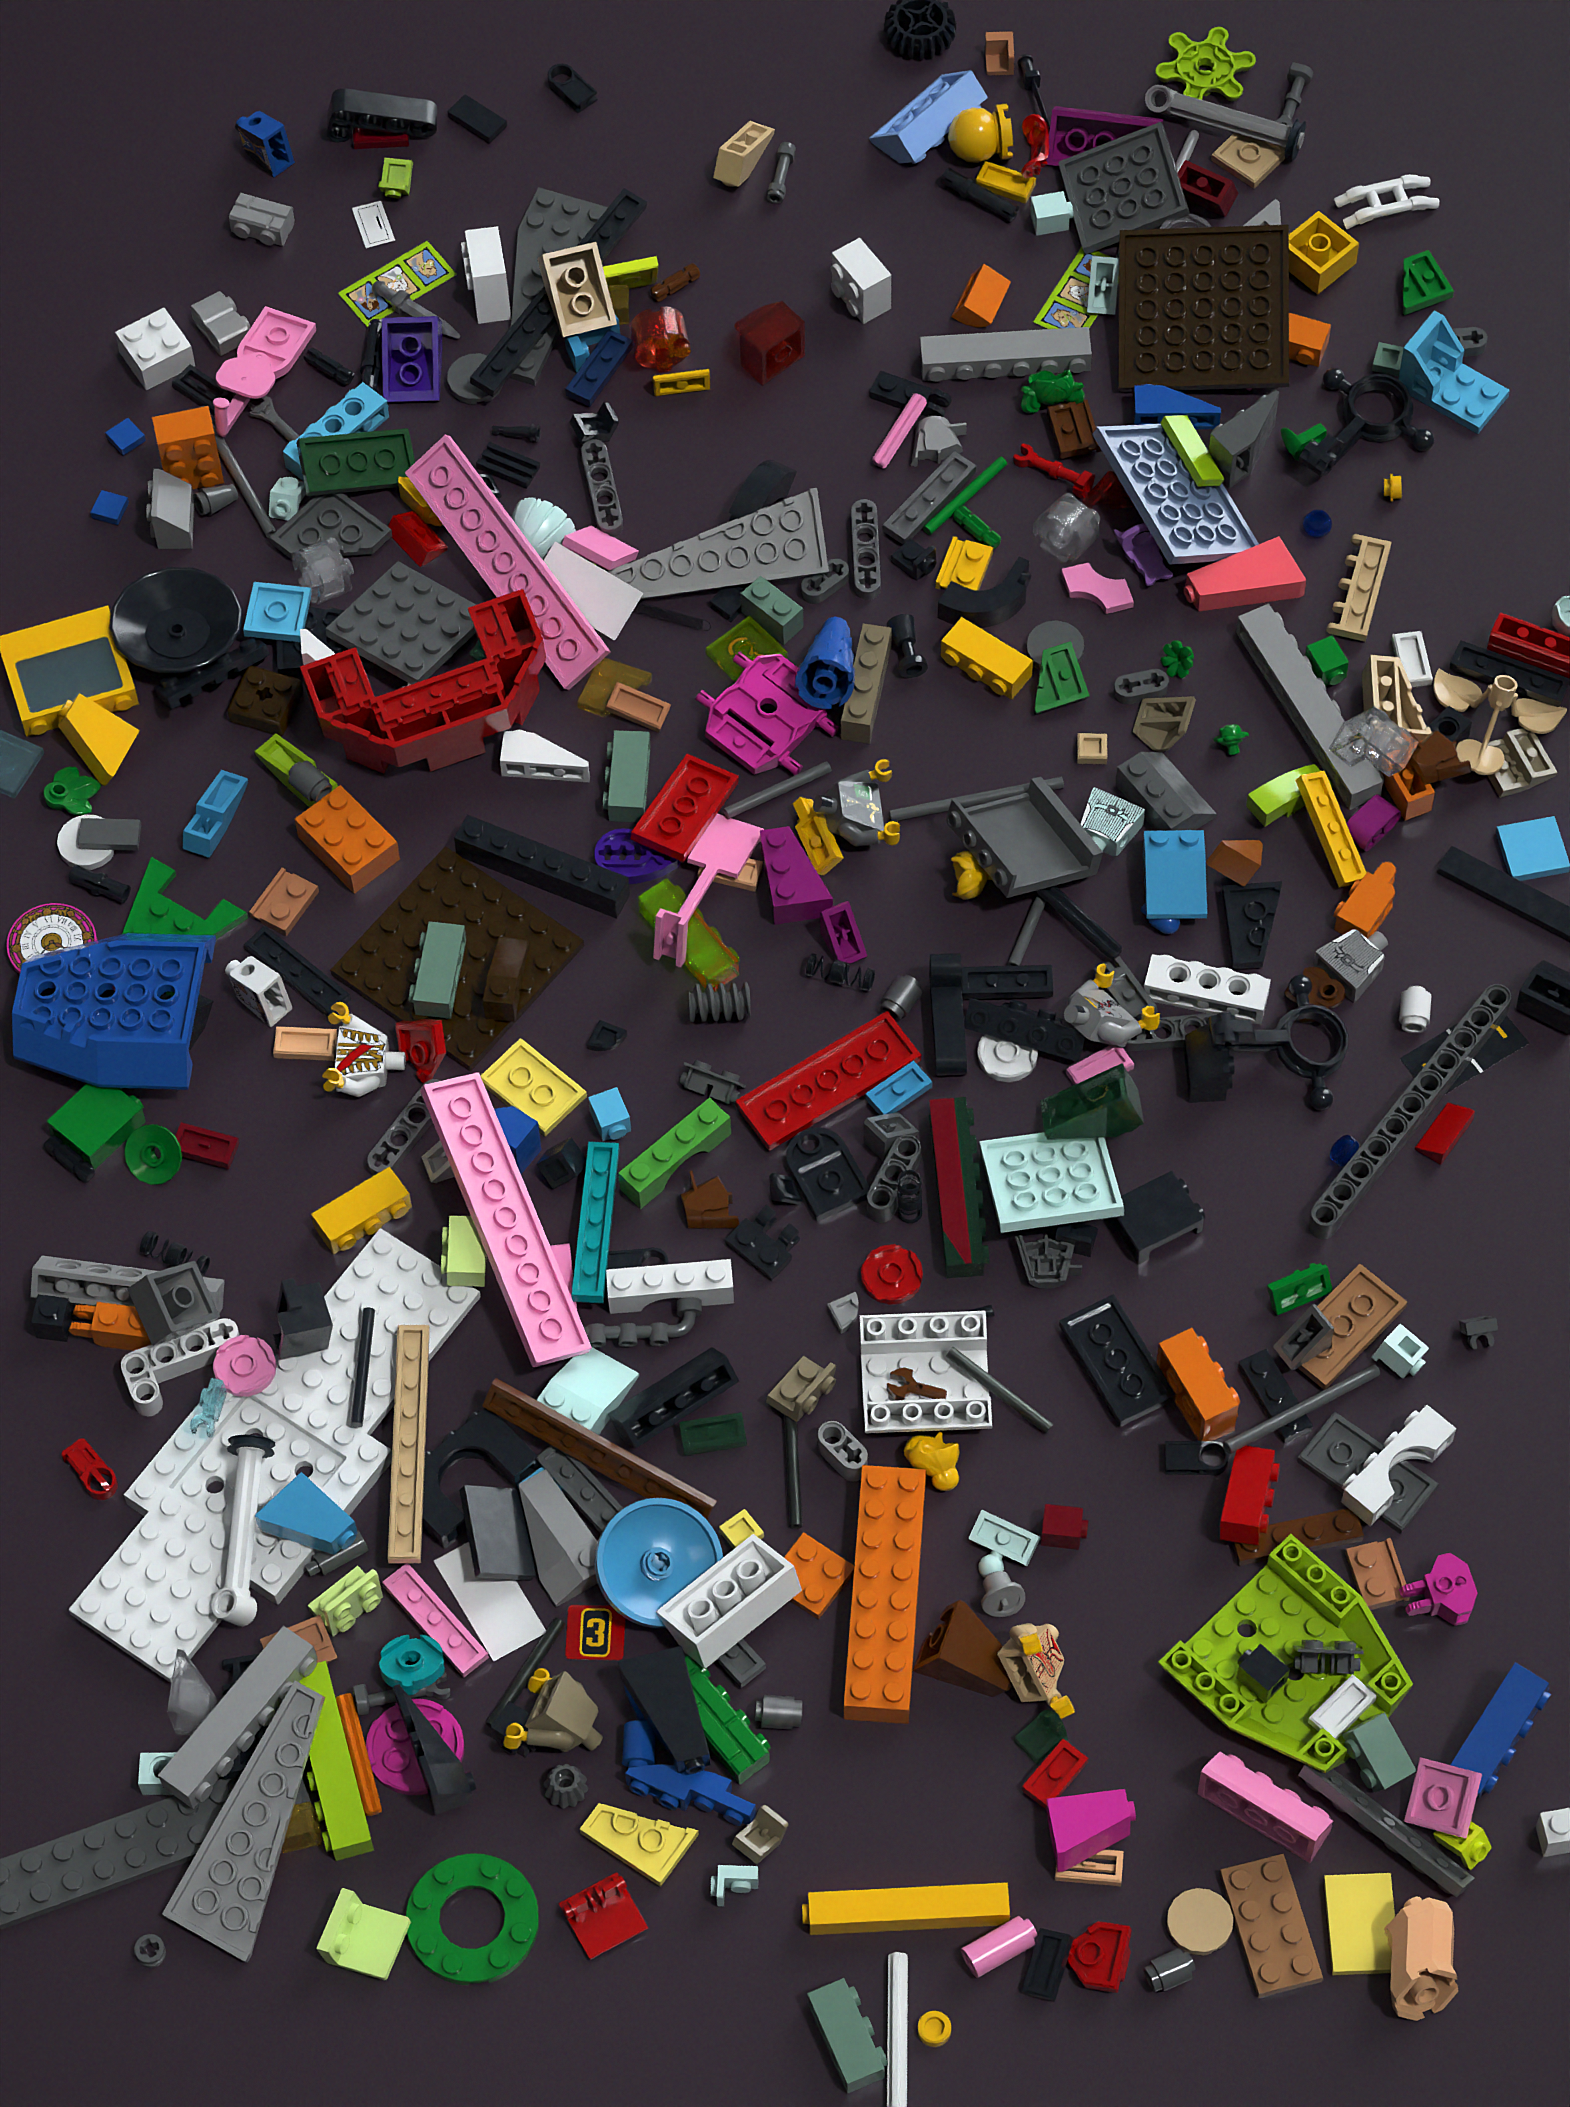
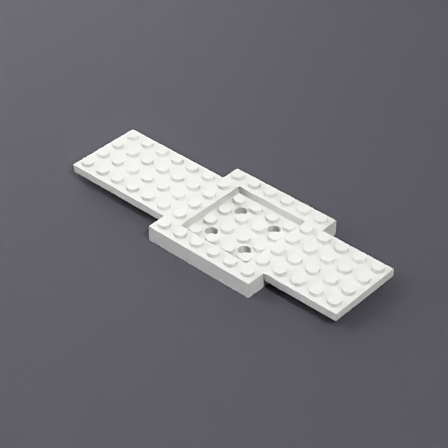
M380 1228L324 1296L333 1323L328 1349L279 1359L277 1354L275 1356L277 1363L276 1375L271 1384L261 1393L249 1397L235 1396L225 1392L217 1382L212 1386L125 1492L124 1497L127 1505L145 1517L69 1608L70 1615L172 1683L222 1621V1619L214 1615L212 1601L215 1594L224 1588L238 1461V1456L231 1454L227 1450V1447L231 1445L228 1439L235 1435L258 1433L275 1442V1446L271 1448L275 1454L272 1457L262 1458L257 1512L296 1477V1472L300 1467L308 1466L313 1469L312 1475L308 1478L350 1516L392 1463V1450L370 1435L394 1406L398 1325H429L430 1361L481 1297L480 1291L472 1286H448L447 1274H441V1267ZM370 1307L375 1309L363 1426L357 1428L352 1427L350 1421L363 1308ZM220 1481L224 1484L222 1491L215 1494L207 1491V1487L211 1482ZM256 1521L249 1587L278 1606L306 1571L305 1565L314 1561L312 1555L321 1550L263 1532L258 1528Z

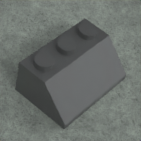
M1140 752L1117 766V788L1132 804L1145 809L1144 818L1155 831L1197 830L1216 818L1217 814L1163 753Z

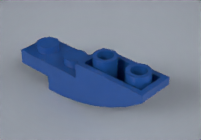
M663 1764L631 1767L625 1773L626 1783L632 1792L642 1797H646L648 1794L657 1798L659 1803L668 1809L676 1810L679 1808L686 1812L692 1800L699 1809L706 1812L714 1810L723 1814V1817L728 1822L737 1826H741V1824L749 1825L756 1817L755 1804L731 1794V1779L705 1770L694 1774L678 1773L674 1765Z

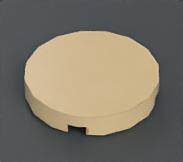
M1195 1888L1184 1891L1173 1900L1168 1910L1167 1929L1178 1948L1189 1954L1204 1956L1226 1945L1232 1934L1233 1914L1230 1905L1221 1895L1210 1889Z

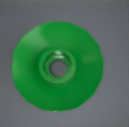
M157 1124L143 1125L134 1130L127 1139L125 1146L126 1163L131 1173L140 1181L150 1185L163 1184L171 1180L180 1169L182 1161L181 1146L176 1136L167 1128ZM156 1147L160 1150L161 1157L156 1156Z

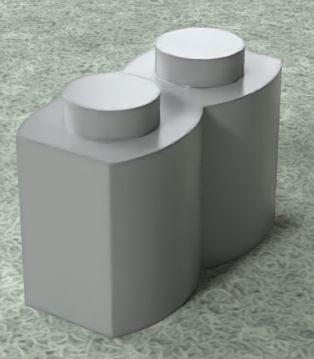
M221 291L191 305L193 320L201 332L207 336L209 342L220 356L237 348L251 328L247 318L244 315L240 317L236 312L237 308L232 298L229 296L225 297Z

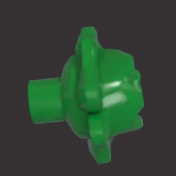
M1237 724L1226 725L1219 729V735L1213 740L1214 742L1221 743L1223 746H1227L1228 755L1240 753L1238 744L1243 741L1244 737L1249 736V733L1242 732Z

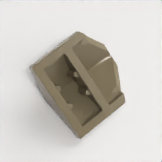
M1194 696L1142 699L1133 733L1153 751L1164 752L1169 750L1186 733L1196 699Z

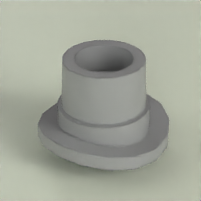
M993 1572L986 1576L983 1581L986 1594L981 1600V1606L987 1614L995 1617H1006L1017 1613L1023 1607L1026 1600L1024 1589L1020 1584L1011 1582L1006 1572Z

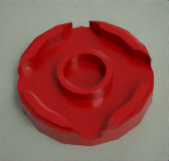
M896 1244L882 1245L872 1250L862 1265V1286L867 1294L877 1302L889 1305L904 1303L913 1298L920 1290L923 1280L922 1264L911 1250L908 1251Z

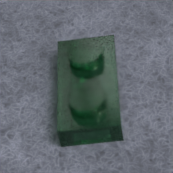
M742 1412L679 1422L684 1456L747 1446Z

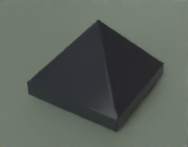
M775 1173L769 1175L772 1201L797 1205L803 1203L792 1177Z

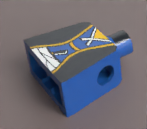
M256 111L248 118L243 116L237 120L235 129L240 133L245 152L273 178L295 163L285 127L282 123L261 111Z

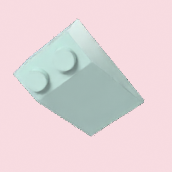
M592 1347L589 1353L573 1357L549 1381L537 1401L599 1435L610 1420L608 1413L620 1405L638 1379L639 1373Z

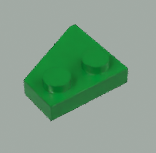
M1429 250L1404 258V315L1453 298L1454 290Z
M1071 641L1043 650L1034 707L1035 715L1089 698V693Z

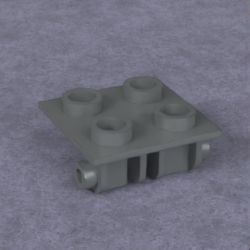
M1302 1640L1301 1646H1294L1297 1652H1301V1656L1294 1657V1669H1300L1301 1673H1317L1318 1654H1320V1673H1324L1325 1654H1330V1674H1334L1335 1654H1337V1673L1354 1674V1671H1360V1658H1354V1654H1364V1651L1361 1648H1356L1354 1641H1334V1647H1323L1321 1640Z

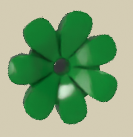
M1178 640L1164 645L1163 651L1167 656L1161 657L1160 661L1163 666H1170L1167 669V675L1174 677L1178 674L1180 678L1186 677L1189 674L1188 669L1193 667L1192 660L1194 659V654L1191 647H1183L1181 641Z

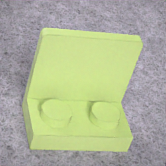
M356 1566L308 1604L309 1611L314 1616L321 1615L326 1630L333 1637L339 1632H345L350 1629L357 1617L364 1612H371L379 1605L383 1595L377 1572L372 1569L365 1574L359 1566Z
M342 1888L316 1949L329 1964L386 1980L411 1921L406 1916L362 1904L354 1891Z

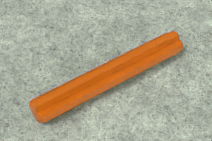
M351 1693L342 1694L336 1697V1702L364 1813L366 1816L377 1815L382 1812V1807L354 1698Z

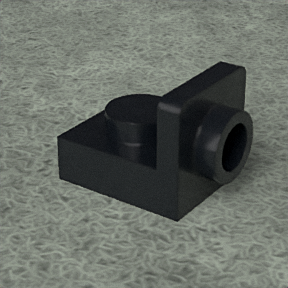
M910 538L891 555V562L918 581L924 574L928 575L935 568L937 563L936 548L931 545L925 549Z

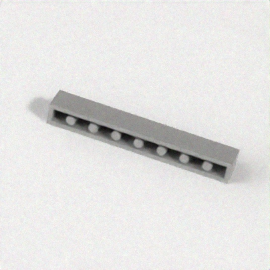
M1268 603L1238 616L1237 635L1325 770V773L1348 809L1351 810L1367 803L1376 794L1381 796L1384 783L1381 770L1378 767L1375 768L1371 763L1366 747L1360 745L1356 740L1351 724L1349 722L1345 723L1335 700L1331 701L1326 693L1324 682L1321 678H1316L1307 656H1302L1298 650L1295 637L1292 634H1288L1284 628L1281 615L1278 612H1274Z

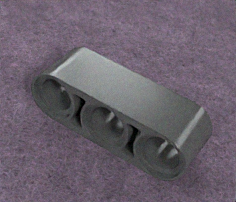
M902 1135L895 1140L868 1191L867 1213L874 1222L885 1223L891 1220L898 1208L897 1181H890L887 1178L891 1176L898 1177L905 1170L917 1172L920 1166L921 1145L916 1137ZM908 1151L913 1153V1155L903 1156L901 1153ZM906 1175V1176H903L901 1179L906 1178V1177H911V1178H913L914 1176H913V1175ZM903 1180L900 1185L911 1183L912 1180ZM884 1201L887 1205L880 1207L874 1203Z

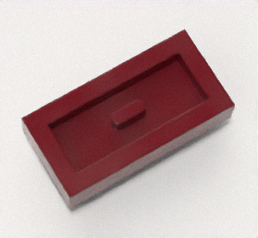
M183 1122L180 1123L175 1135L181 1146L182 1157L225 1169H230L240 1144L237 1137Z

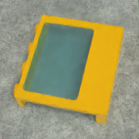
M108 605L0 636V654L26 737L40 735L48 730L59 728L58 724L63 717L59 714L62 706L67 699L73 701L79 693L109 712L123 711L132 706L139 705L126 658L117 650L109 630L111 612Z

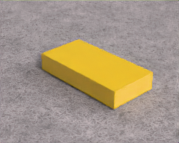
M985 161L976 178L977 184L991 192L1026 204L1036 185L1035 177L1024 178L1021 172Z

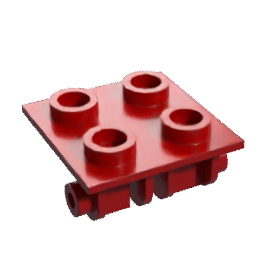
M617 1872L559 1903L560 1908L590 1960L648 1929L646 1922L626 1889L625 1880Z

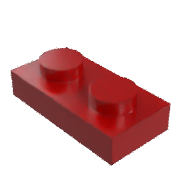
M1062 1739L1024 1783L1022 1791L1047 1810V1799L1059 1797L1087 1765L1089 1758Z

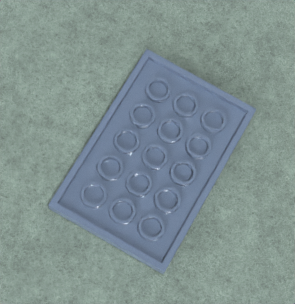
M1161 424L1099 426L1092 434L1169 564L1219 561L1259 545L1222 483L1220 486L1198 487Z

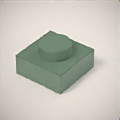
M1379 342L1372 371L1399 377L1404 347Z

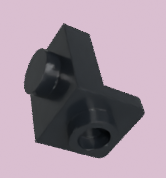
M603 402L597 413L573 414L569 421L580 443H585L592 439L602 442L610 441L619 424L618 417L609 402Z

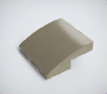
M1521 728L1506 732L1503 739L1488 742L1489 746L1501 749L1504 754L1502 768L1495 774L1487 775L1500 798L1537 786L1555 777L1558 773L1534 732Z

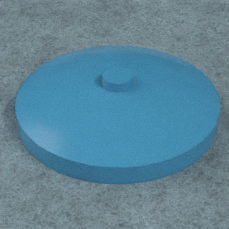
M650 1498L625 1507L605 1526L595 1550V1574L605 1599L620 1615L631 1622L645 1627L666 1628L657 1616L656 1611L723 1558V1552L713 1527L698 1511L676 1500Z

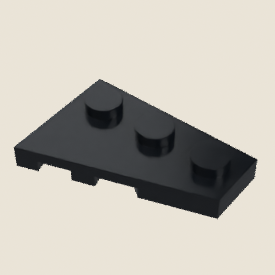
M1282 881L1246 884L1245 887L1240 884L1223 885L1222 894L1233 969L1263 967L1282 888Z

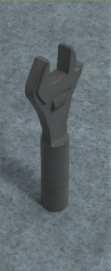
M270 397L258 398L262 403L257 407L248 402V407L251 411L249 413L250 416L269 422L289 442L299 437L277 415Z

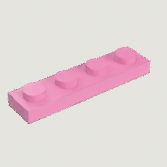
M408 1563L404 1564L382 1582L387 1592L425 1635L433 1638L440 1644L443 1655L463 1678L489 1658L486 1650Z

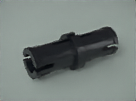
M75 865L69 875L70 883L90 889L94 895L100 896L102 894L120 903L127 901L131 891L130 885L112 880L103 872L97 874L79 865Z

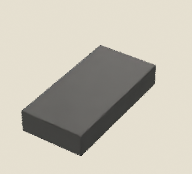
M81 818L78 840L79 849L139 850L141 821L139 819Z

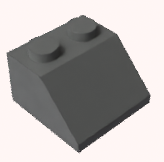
M195 1261L148 1274L127 1289L152 1346L181 1337L220 1318Z

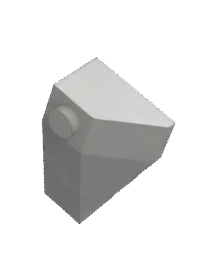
M545 1469L518 1484L539 1581L555 1607L598 1583L594 1562L597 1540Z

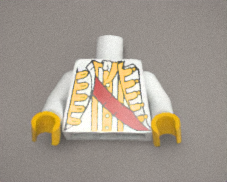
M336 1002L331 1006V1009L337 1011L339 1015L331 1013L328 1016L329 1022L331 1024L343 1022V1026H339L335 1068L327 1069L322 1075L323 1078L329 1079L323 1084L325 1091L330 1092L336 1088L337 1092L361 1097L378 1087L386 1085L387 1070H405V1052H389L388 1038L385 1034H382V1032L355 1015L349 1014V1009L343 1002Z

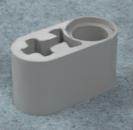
M837 1421L823 1423L818 1430L819 1453L844 1479L848 1481L861 1480L862 1465H868L867 1450L841 1423ZM828 1437H836L840 1441L835 1444H829L824 1440Z

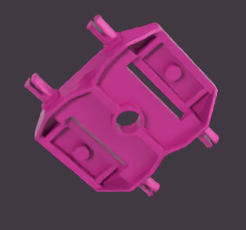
M739 651L733 658V662L742 667L744 671L735 684L725 689L716 699L712 698L704 690H701L695 698L696 701L708 708L709 711L705 737L754 775L776 768L779 765L784 766L791 773L797 775L803 766L792 759L790 753L816 726L821 727L832 737L838 732L840 726H837L827 718L826 709L811 706L798 695V686L795 687L798 667L781 654L761 655L752 661ZM768 703L774 705L776 711L765 713L760 707ZM731 711L742 722L748 724L760 733L764 739L773 743L771 747L729 716L727 712Z

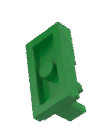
M1311 1263L1309 1268L1303 1271L1297 1269L1293 1274L1267 1285L1272 1310L1277 1315L1333 1291L1328 1266L1321 1263L1317 1265Z

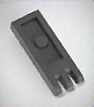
M1120 956L1113 959L1117 968H1114L1109 961L1104 963L1106 964L1105 974H1110L1114 971L1112 985L1108 988H1103L1110 997L1137 1021L1142 1019V1009L1146 1006H1153L1155 1008L1154 1015L1158 1013L1157 1005ZM1097 967L1092 969L1094 976L1096 974Z

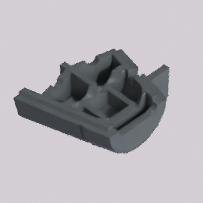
M1022 1235L1015 1236L1029 1283L1032 1286L1044 1289L1056 1288L1065 1284L1067 1276L1082 1275V1265H1070L1075 1245L1048 1239V1235H1045L1044 1239L1024 1243Z

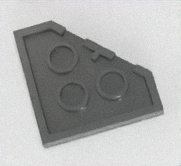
M343 493L316 495L270 537V541L273 546L291 559L366 555L375 553L392 537V529Z

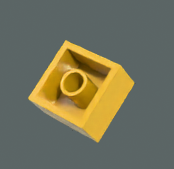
M1318 211L1289 234V272L1318 295L1356 264L1359 242Z

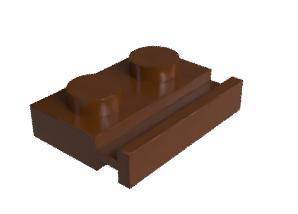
M1088 399L1083 400V403L1076 404L1071 402L1047 408L1048 418L1061 459L1088 454L1092 450H1096V452L1101 451L1092 435L1096 426Z

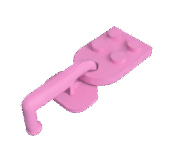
M266 306L239 344L237 358L226 360L216 374V383L219 387L236 393L230 403L225 398L213 400L218 436L225 437L251 398L258 399L266 396L274 385L275 379L284 376L290 371L315 334L316 323Z

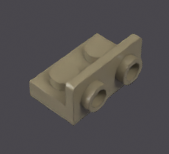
M803 1356L768 1394L766 1403L798 1422L805 1413L809 1415L815 1409L818 1398L823 1393L827 1395L833 1389L836 1383V1378H834L836 1365L830 1362L824 1369Z

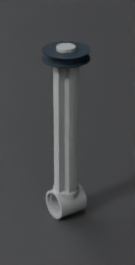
M1163 85L1152 86L1145 94L1146 106L1153 112L1176 115L1284 147L1285 158L1291 155L1292 160H1295L1304 141L1306 120L1299 123V118H1297L1293 126H1289L1180 94ZM1164 92L1167 101L1163 106L1158 107L1155 104V97L1158 93Z

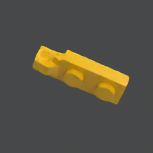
M799 797L792 803L799 817L795 828L815 870L819 875H825L844 857L833 833L828 830L824 814L814 811L812 799Z

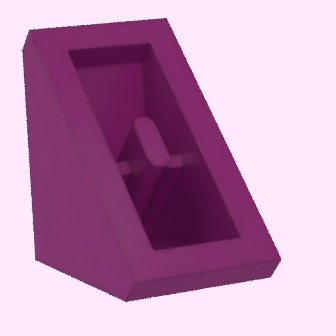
M848 901L820 912V933L834 959L851 964L867 957Z

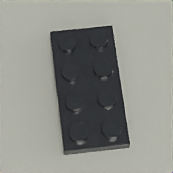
M1115 1294L1059 1320V1327L1120 1427L1176 1399L1175 1392Z

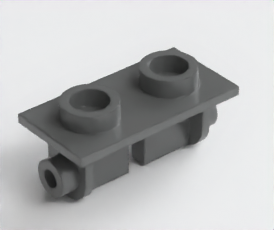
M695 1060L693 1065L684 1062V1065L690 1068L689 1072H683L680 1078V1084H683L685 1089L705 1095L708 1085H712L713 1088L709 1097L730 1105L731 1103L735 1104V1100L740 1098V1092H737L738 1086L746 1087V1085L738 1082L740 1076L725 1070L722 1071L721 1075L710 1071L711 1065Z

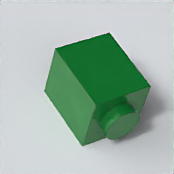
M1333 635L1306 646L1305 656H1307L1312 665V671L1316 678L1322 679L1325 686L1336 685L1347 677L1349 661Z

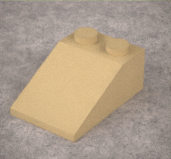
M596 242L542 254L538 258L544 287L562 338L617 325Z

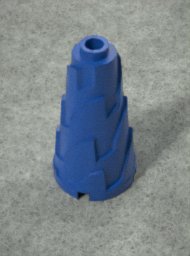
M831 617L823 623L804 661L797 669L795 687L798 686V695L806 703L817 708L831 709L832 705L839 703V706L843 705L851 697L854 689L855 668L853 667L852 637H850V628L847 622L842 618Z

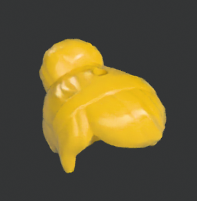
M970 851L956 853L955 857L951 858L958 880L957 892L952 893V895L963 900L972 899L980 895L987 880H992L991 877L979 865Z
M938 1432L935 1437L918 1435L907 1441L904 1448L905 1457L914 1469H926V1475L932 1477L933 1486L936 1489L949 1491L957 1486L959 1474L955 1466L960 1453L957 1442L945 1444L942 1432Z

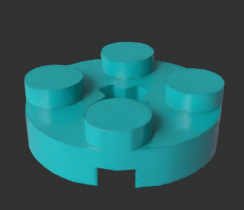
M409 1635L397 1637L387 1643L380 1653L381 1660L379 1666L382 1679L391 1687L400 1684L408 1695H414L420 1689L433 1684L445 1672L443 1652L440 1644L426 1635H420V1639H410ZM410 1660L411 1662L418 1661L416 1664L406 1665V1661Z

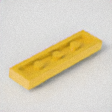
M1325 770L1301 775L1295 781L1338 886L1353 885L1357 879L1361 881L1367 872Z

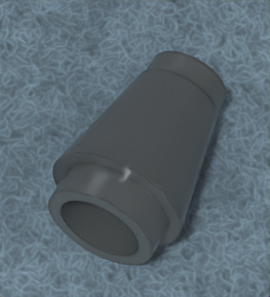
M233 484L199 489V492L195 493L193 498L199 514L211 516L233 501L238 500V492Z

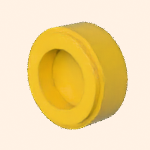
M929 2011L920 2018L918 2022V2036L924 2044L938 2047L949 2040L951 2022L944 2013Z

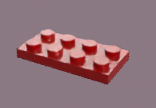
M686 754L631 831V840L684 862L738 785L739 775Z

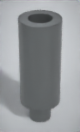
M357 1531L358 1534L354 1542L347 1549H340L335 1555L324 1551H319L312 1555L314 1561L305 1565L309 1576L311 1577L318 1572H321L324 1576L368 1552L369 1549L360 1532Z

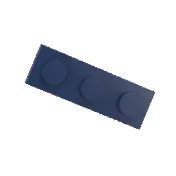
M609 329L566 387V396L590 407L632 350L633 340Z

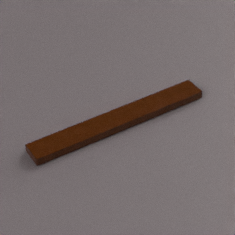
M498 1378L491 1383L482 1407L647 1499L666 1498L682 1502L698 1511L707 1521L709 1520L717 1502L713 1498Z

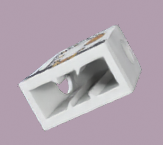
M253 956L247 957L241 963L238 960H233L227 965L225 974L229 976L237 998L269 1027L275 1025L293 1009L282 978L277 972Z

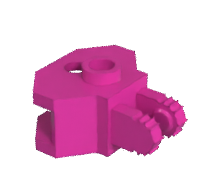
M1452 1553L1438 1555L1430 1574L1424 1575L1423 1580L1405 1584L1399 1589L1403 1598L1424 1594V1600L1413 1602L1405 1607L1409 1616L1430 1612L1431 1616L1439 1615L1454 1626L1468 1622L1478 1594L1468 1564Z

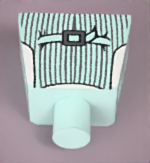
M1094 787L1080 825L1104 853L1114 857L1120 854L1142 828L1145 809Z

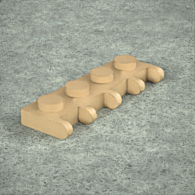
M1353 534L1350 542L1353 545L1360 546L1358 556L1347 555L1345 559L1346 565L1355 567L1352 580L1342 578L1338 585L1341 589L1348 590L1346 602H1334L1332 607L1334 612L1342 614L1340 624L1329 623L1326 631L1333 635L1366 642L1392 542Z

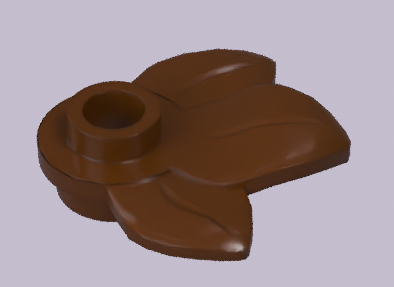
M1304 968L1303 975L1307 976L1312 982V991L1308 995L1310 1004L1330 1009L1339 1006L1343 1002L1345 989L1340 981L1330 979L1327 972L1322 968ZM1287 987L1284 992L1285 996L1297 1003L1296 997L1290 993ZM1329 989L1335 990L1330 996L1324 994ZM1304 1018L1300 1019L1299 1022L1312 1023L1316 1022V1020Z

